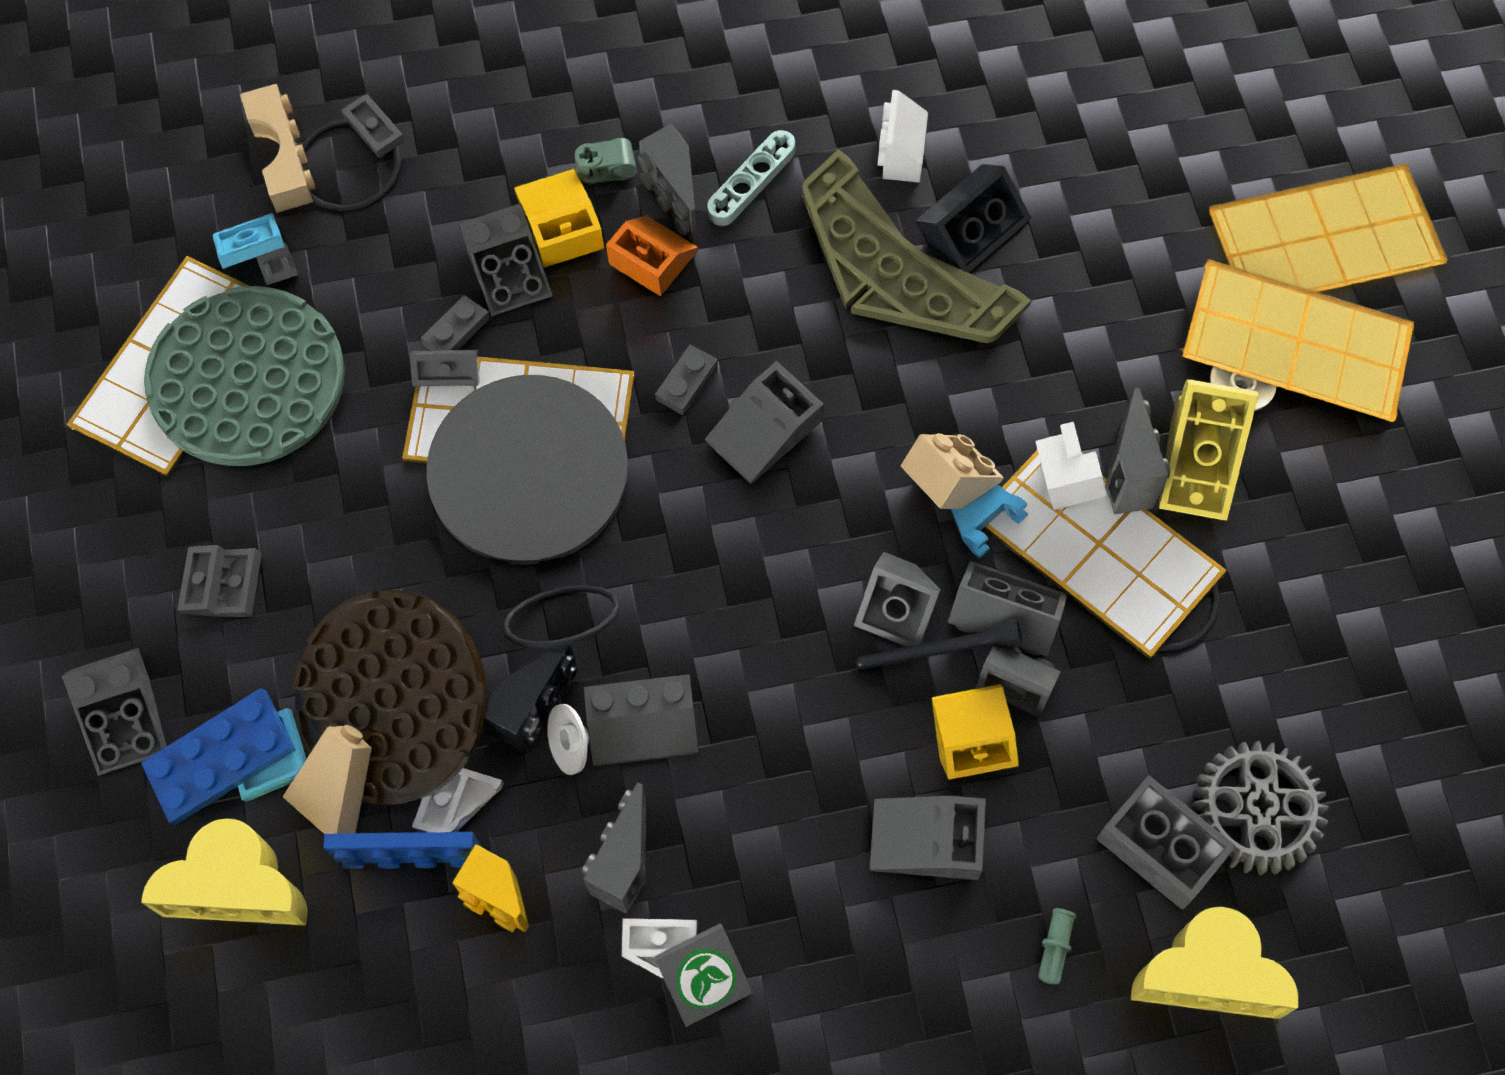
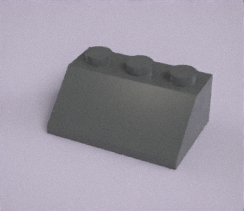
M970 561L959 586L948 623L955 625L957 629L963 632L981 633L996 630V626L1003 625V621L1017 619L1023 646L1020 648L1030 655L1048 657L1068 594Z
M689 674L584 687L593 766L699 754Z
M1149 775L1096 838L1181 910H1184L1236 847V845Z

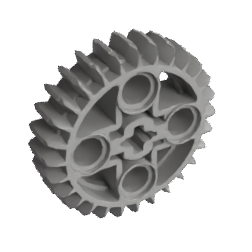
M1257 741L1250 751L1246 742H1243L1237 749L1238 753L1230 746L1225 750V757L1219 753L1213 758L1214 764L1209 762L1203 768L1206 775L1200 774L1196 780V783L1202 787H1197L1192 792V796L1200 800L1195 801L1191 805V809L1202 812L1199 814L1202 819L1236 845L1229 855L1232 857L1230 868H1234L1241 861L1244 862V873H1248L1256 865L1259 876L1267 871L1268 865L1273 874H1278L1282 869V865L1286 870H1290L1295 866L1294 859L1298 863H1302L1307 858L1305 852L1310 854L1317 848L1313 841H1320L1324 835L1318 829L1325 827L1328 820L1318 815L1324 814L1328 810V806L1318 804V801L1326 795V792H1315L1314 787L1320 782V778L1309 780L1307 775L1311 771L1312 766L1303 769L1298 767L1301 756H1297L1292 761L1287 759L1288 748H1285L1280 754L1274 753V743H1271L1265 751H1262L1261 743ZM1250 767L1260 768L1264 773L1265 779L1255 778L1251 774ZM1238 768V787H1218L1226 774ZM1278 773L1287 778L1295 789H1278ZM1220 799L1227 802L1231 813L1219 811L1215 801ZM1258 802L1259 807H1253V804ZM1288 803L1298 804L1302 809V816H1296L1291 813ZM1259 808L1265 809V812L1263 814L1260 813ZM1221 826L1240 827L1241 845L1235 842ZM1281 828H1301L1295 840L1281 849ZM1254 836L1263 837L1268 843V850L1259 849L1254 843Z

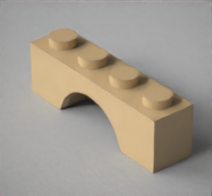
M277 84L240 94L247 120L254 136L269 138L280 144L279 152L274 161L262 170L268 193L276 212L312 203L313 199L310 190L315 189V184L310 170L304 171L302 164L308 163L302 144L297 146L295 139L300 138V134L295 120H289L287 115L293 113L287 94L281 96Z

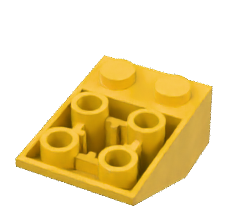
M574 169L514 188L519 203L522 205L544 268L604 249L599 221Z

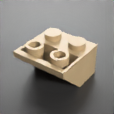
M939 433L936 435L920 434L901 464L905 472L940 509H963L998 485L1004 478L995 469V464L989 458L982 456L974 448V442L962 434L957 436Z

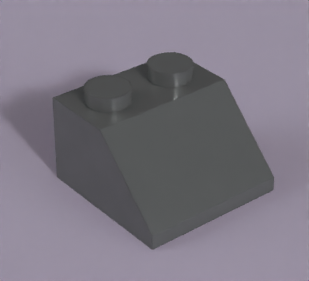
M994 644L982 667L976 689L1001 684L1008 704L1040 718L1061 671L1055 669V666L1045 659H1032L1022 654L1018 647L1008 649L1007 646L1000 647V644Z

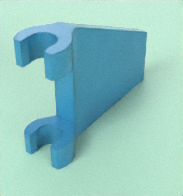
M996 485L963 509H951L963 542L979 558L990 550V547L985 544L989 538L981 530L1002 511L1005 510L1009 517L1018 524L1028 516V513L1024 510L1027 507V503L1021 497L1010 494L1000 485Z

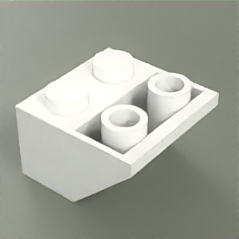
M892 90L891 103H884L878 166H884L882 179L920 183L928 112L898 90Z

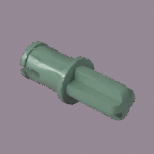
M1054 908L1047 939L1042 941L1045 949L1038 975L1040 980L1048 984H1058L1060 982L1066 953L1071 952L1072 947L1069 945L1074 919L1076 918V914L1071 911Z

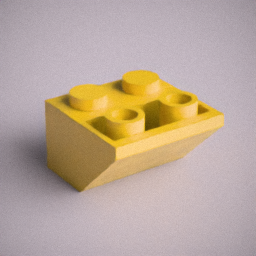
M1001 684L931 697L939 758L949 780L1019 766L1015 732Z
M475 844L453 881V885L459 892L458 898L464 901V906L480 915L483 914L484 910L489 912V915L495 918L494 922L504 929L514 932L515 928L526 932L529 927L517 878L508 861Z

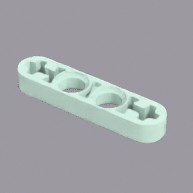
M783 130L773 132L709 199L707 205L708 217L713 224L725 226L732 223L795 155V138L791 133ZM784 143L787 144V149L781 147L776 152V144L782 146ZM765 162L770 166V169L767 172L759 173L753 169V166L756 163ZM739 183L748 184L751 188L745 194H738L733 190L734 186ZM727 205V212L723 210L719 213L716 212V207L722 209Z

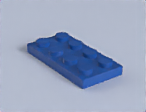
M260 688L144 760L141 764L168 822L177 825L291 754L296 749L267 691Z
M473 832L324 834V849L338 864H342V868L361 869L364 867V863H378V867L385 869L399 868L400 863H414V866L418 868L436 867V862H450V866L462 868L475 844L482 847Z

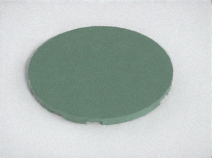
M242 286L226 289V292L209 298L204 296L185 307L183 309L184 312L171 324L167 323L150 350L145 367L144 387L151 414L159 428L171 442L184 452L203 461L219 465H257L276 460L299 449L326 425L338 405L344 385V357L336 334L326 318L308 305L302 298L270 287Z

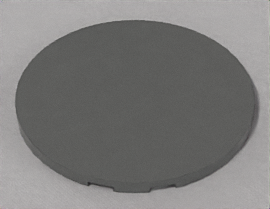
M518 375L503 378L486 384L467 395L450 410L441 422L431 442L427 459L428 491L433 506L446 529L454 538L473 552L489 559L507 561L510 564H539L540 561L551 560L557 557L563 558L589 544L607 527L615 516L622 502L621 499L628 480V456L621 429L610 411L599 399L582 387L563 379L545 375Z

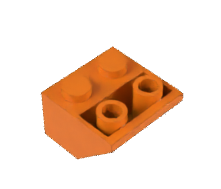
M647 215L625 221L606 244L608 261L611 266L660 297L698 251L697 246Z

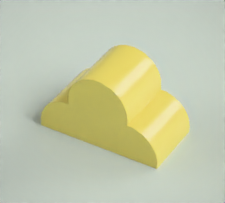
M1186 380L1182 395L1176 401L1170 425L1166 459L1170 466V476L1162 488L1159 498V509L1227 521L1258 399L1257 391Z
M235 819L216 820L201 828L190 842L186 860L174 861L159 868L148 880L141 903L160 916L170 918L306 925L308 916L307 904L301 892L278 872V861L273 849L250 826Z
M1226 907L1209 908L1195 916L1177 934L1172 947L1159 953L1138 973L1133 982L1131 1000L1273 1019H1281L1298 1009V992L1290 974L1278 963L1261 957V941L1253 923L1242 913Z

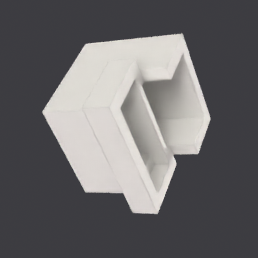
M1074 422L1060 425L1062 434L1036 441L1053 510L1107 497L1096 451L1082 455Z

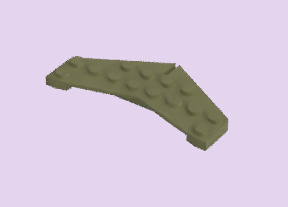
M839 149L804 181L802 197L845 309L867 290L851 307V314L990 343L997 340L1030 307L1031 300L1020 291L1004 284L999 287L928 256L906 240L858 175L859 170L855 164Z

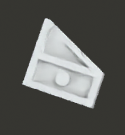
M462 768L443 788L422 799L412 828L421 833L457 832L502 789V780Z
M623 919L622 957L663 978L654 956L696 936L697 920Z

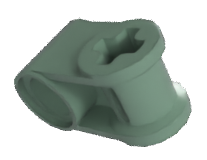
M616 138L610 141L586 143L580 145L575 151L576 174L583 184L594 185L614 180H627L637 172L632 145L628 139ZM586 152H589V159H586ZM589 169H592L593 176H590Z

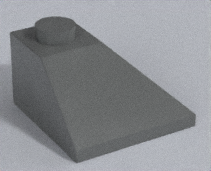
M883 552L873 568L854 626L906 647L919 645L923 640L941 589L916 564Z

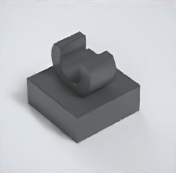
M284 243L285 247L256 257L267 285L298 275L287 243Z

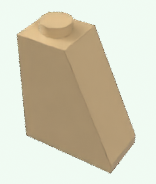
M349 725L326 728L283 795L285 800L324 834L356 833L372 747L362 740L363 735L360 731Z

